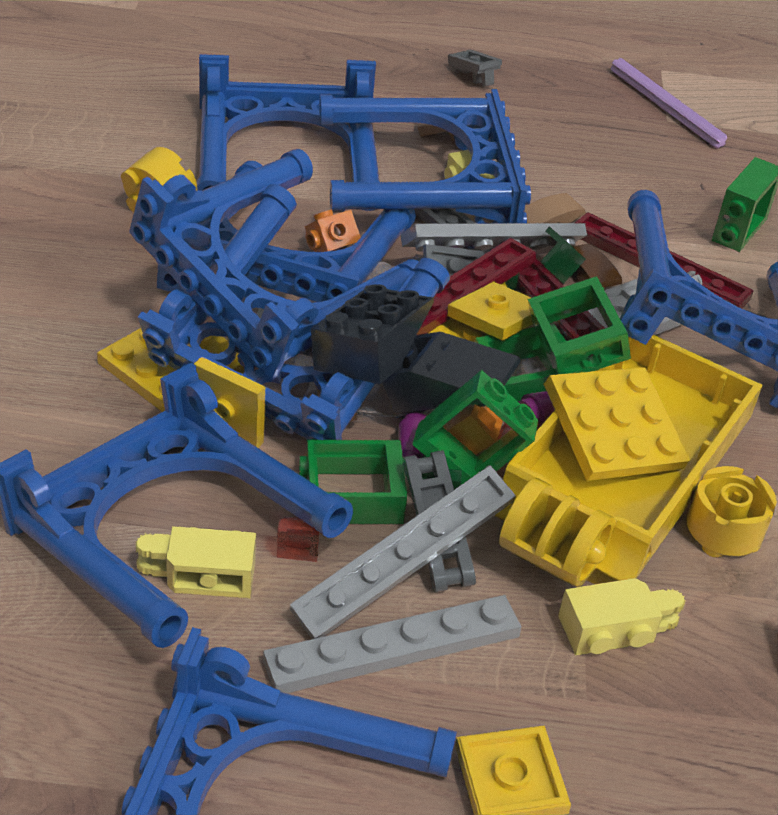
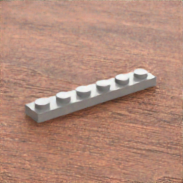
M585 223L414 224L400 235L402 247H415L416 251H423V245L425 244L461 249L465 246H473L474 250L481 251L498 246L509 238L529 246L532 250L556 245L557 242L545 232L549 226L571 246H576L575 242L587 236Z
M489 465L290 604V611L311 639L326 636L512 504L516 495Z
M505 595L264 650L263 663L271 686L283 693H291L518 638L522 626Z

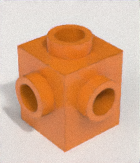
M332 209L314 215V222L304 226L307 245L313 252L345 249L355 244L361 238L351 210L335 215Z

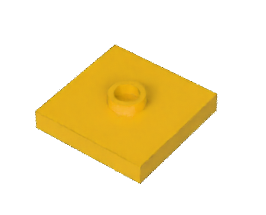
M492 282L448 304L447 316L503 341L532 325L528 299L531 297Z
M199 358L194 365H196L199 379L206 382L216 396L218 407L214 411L240 437L259 448L264 443L266 387L206 358Z
M545 725L456 738L455 749L474 815L569 814L571 803Z

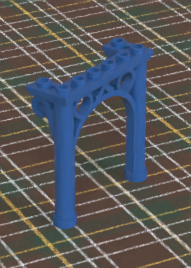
M199 54V109H202L199 178L196 181L197 191H203L226 181L227 143L234 133L244 127L268 121H298L331 130L344 139L349 147L352 182H380L373 123H349V126L346 123L320 125L319 120L320 95H332L333 98H373L376 61L347 60L345 86L230 82L229 55ZM362 209V210L372 211V210H375V209Z
M491 89V93H486L485 98H333L332 95H320V125L379 122L429 124L452 133L456 146L461 150H469L472 159L462 172L440 181L344 182V180H330V210L332 209L333 213H341L345 209L455 208L457 212L474 215V222L476 224L527 223V215L524 210L525 205H529L531 201L530 185L525 184V168L520 167V152L515 150V135L510 133V118L505 117V102L500 101L497 89ZM480 174H491L496 178L487 179L481 177ZM484 218L495 221L492 223H487L484 221Z
M294 149L286 152L276 161L203 191H196V187L184 175L172 177L163 186L156 179L152 181L149 177L143 178L129 233L271 380L278 377L285 361L312 347L311 328L323 320L326 315L334 312L368 285L380 284L384 285L386 289L399 291L419 262L409 259L327 301L311 303L307 298H301L297 301L289 300L259 287L236 268L221 244L219 225L228 215L259 202L260 195L269 184H277L287 190L310 180L313 174V166L309 156L303 150ZM211 219L209 228L199 225V223ZM192 238L206 244L208 250H194L183 239ZM213 261L212 267L210 269L207 265H209ZM253 308L264 309L261 319L253 312Z
M246 161L236 170L232 178L263 165L256 161ZM384 209L354 245L341 250L306 252L267 245L245 276L258 286L316 302L330 300L366 281L399 238L400 234L413 225L416 218L415 210ZM238 211L228 215L219 225V235L223 248L226 247L238 231L229 222V219ZM211 219L199 223V225L209 228ZM192 238L183 239L194 250H208V246ZM158 264L157 288L169 292L177 289L188 294Z
M269 184L260 195V203L224 248L231 262L244 276L297 206L293 195L277 184ZM422 258L399 291L413 290L417 291L419 295L434 298L436 293L443 291L450 280V274L439 262L430 258ZM177 289L167 295L160 307L159 314L151 309L147 314L144 312L139 314L138 320L149 352L148 355L156 364L162 367L169 365L178 370L189 363L194 364L199 358L203 357L261 385L268 382L280 384L282 378V395L266 387L265 417L274 421L276 426L282 431L289 434L295 432L307 440H342L343 431L376 384L349 378L339 372L330 374L316 371L314 366H295L285 363L278 377L271 380L229 338L227 333L216 322L205 323L209 316L204 312L203 308L189 294H185ZM209 336L227 337L229 342L228 348L219 354L210 353L199 345L204 338ZM236 353H238V362L245 369L244 374L226 366L235 360ZM314 382L321 394L319 397L314 394L310 398L304 396L300 400L291 395L290 391L296 384Z
M640 190L632 194L627 202L629 218L633 221L640 269L638 272L636 294L630 296L620 316L628 336L646 345L663 319L667 317L778 371V319L762 317L739 308L717 296L693 279L678 265L669 252L658 196L649 190ZM776 262L768 269L766 278L778 307V262ZM778 377L774 384V394L769 400V404L778 408Z
M189 363L160 379L165 411L42 477L34 469L31 452L27 449L0 463V510L6 533L10 536L15 533H26L141 628L142 635L159 648H165L174 644L183 635L188 624L186 610L105 548L97 538V530L103 516L126 493L148 481L165 475L183 471L210 470L238 477L327 538H334L340 535L349 525L353 514V507L349 501L336 493H327L240 437L214 411L218 407L216 396L210 386L199 379L196 365L193 363ZM173 447L185 448L182 453L163 454ZM201 448L206 452H198V449ZM79 500H92L90 505L67 509L68 506ZM83 525L84 534L82 535L73 527Z
M192 627L185 645L180 643L177 645L172 659L171 669L177 672L172 692L174 701L170 709L164 708L160 714L156 729L157 741L154 747L147 746L143 753L139 769L141 778L137 787L130 786L127 790L122 805V815H157L162 801L169 803L175 810L176 815H199L207 792L220 773L229 764L256 747L278 741L291 740L313 743L446 778L457 731L439 727L438 731L283 693L278 689L248 677L250 664L236 650L227 647H214L209 650V638L201 636V629ZM237 720L257 724L258 726L240 732ZM208 725L224 727L230 738L229 741L214 749H204L195 742L199 731ZM185 750L186 756L195 765L185 774L173 776L182 752Z

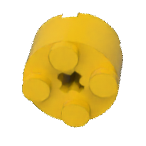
M155 147L121 174L123 187L128 196L126 199L127 206L134 212L143 178L149 177L152 181L156 179L163 186L172 177L184 175L196 187L197 191V182L190 168L187 171L184 170L179 164L183 159L175 152L164 147Z
M733 466L712 468L703 475L702 480H700L696 487L687 514V526L692 536L702 545V550L707 555L716 558L723 555L742 556L757 552L760 549L773 517L777 500L771 486L758 475H756L754 480L743 475L744 469Z

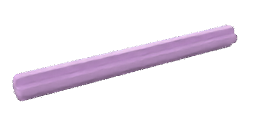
M624 59L613 60L611 67L613 73L711 146L718 149L726 144L727 135Z

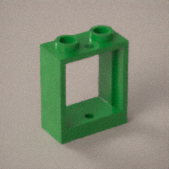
M754 157L726 189L711 241L738 252L745 247L768 219L778 188V165Z
M597 276L528 299L533 327L556 375L593 372L631 359L628 332ZM598 308L608 328L559 344L549 323Z
M550 324L559 344L566 342L555 324ZM534 327L523 329L503 341L491 335L475 338V343L519 356L520 359L539 357L546 368L545 371L514 376L506 383L505 388L515 400L520 401L521 397L525 394L547 391L544 383L550 375H556Z
M481 370L418 423L412 445L426 457H430L431 452L443 450L448 469L462 470V485L489 465L495 471L499 470L513 459L518 452L523 451L535 441L538 419L531 408L515 400L499 380L489 377ZM476 398L512 428L479 456H476L443 427Z
M307 440L306 456H299V475L318 487V474H383L384 492H327L329 494L336 493L352 504L353 514L349 524H404L407 490L400 440Z

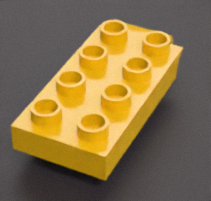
M654 334L646 345L628 336L631 359L596 371L645 367L686 450L690 462L684 469L586 481L556 411H554L536 431L535 441L523 451L518 452L506 467L503 481L516 497L512 504L495 515L504 521L499 538L500 546L574 587H581L586 580L593 584H602L637 578L692 501L696 487L700 480H702L703 475L708 470L717 466L751 418L763 386L762 384Z

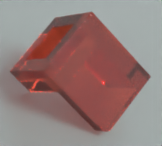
M284 517L280 519L277 532V558L317 562L321 533L300 518Z

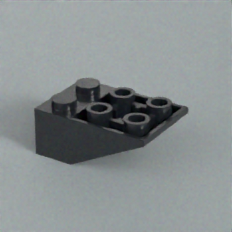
M380 284L366 286L364 290L347 300L345 304L334 312L326 315L323 320L311 328L314 370L330 374L339 372L349 378L381 384L400 368L434 303L433 297L419 295L417 291L389 290Z
M444 332L416 335L400 368L382 384L395 413L410 411L412 413H421L425 410L436 409L481 370L489 377L499 380L505 386L521 360L519 356ZM478 398L469 404L478 407L486 406Z

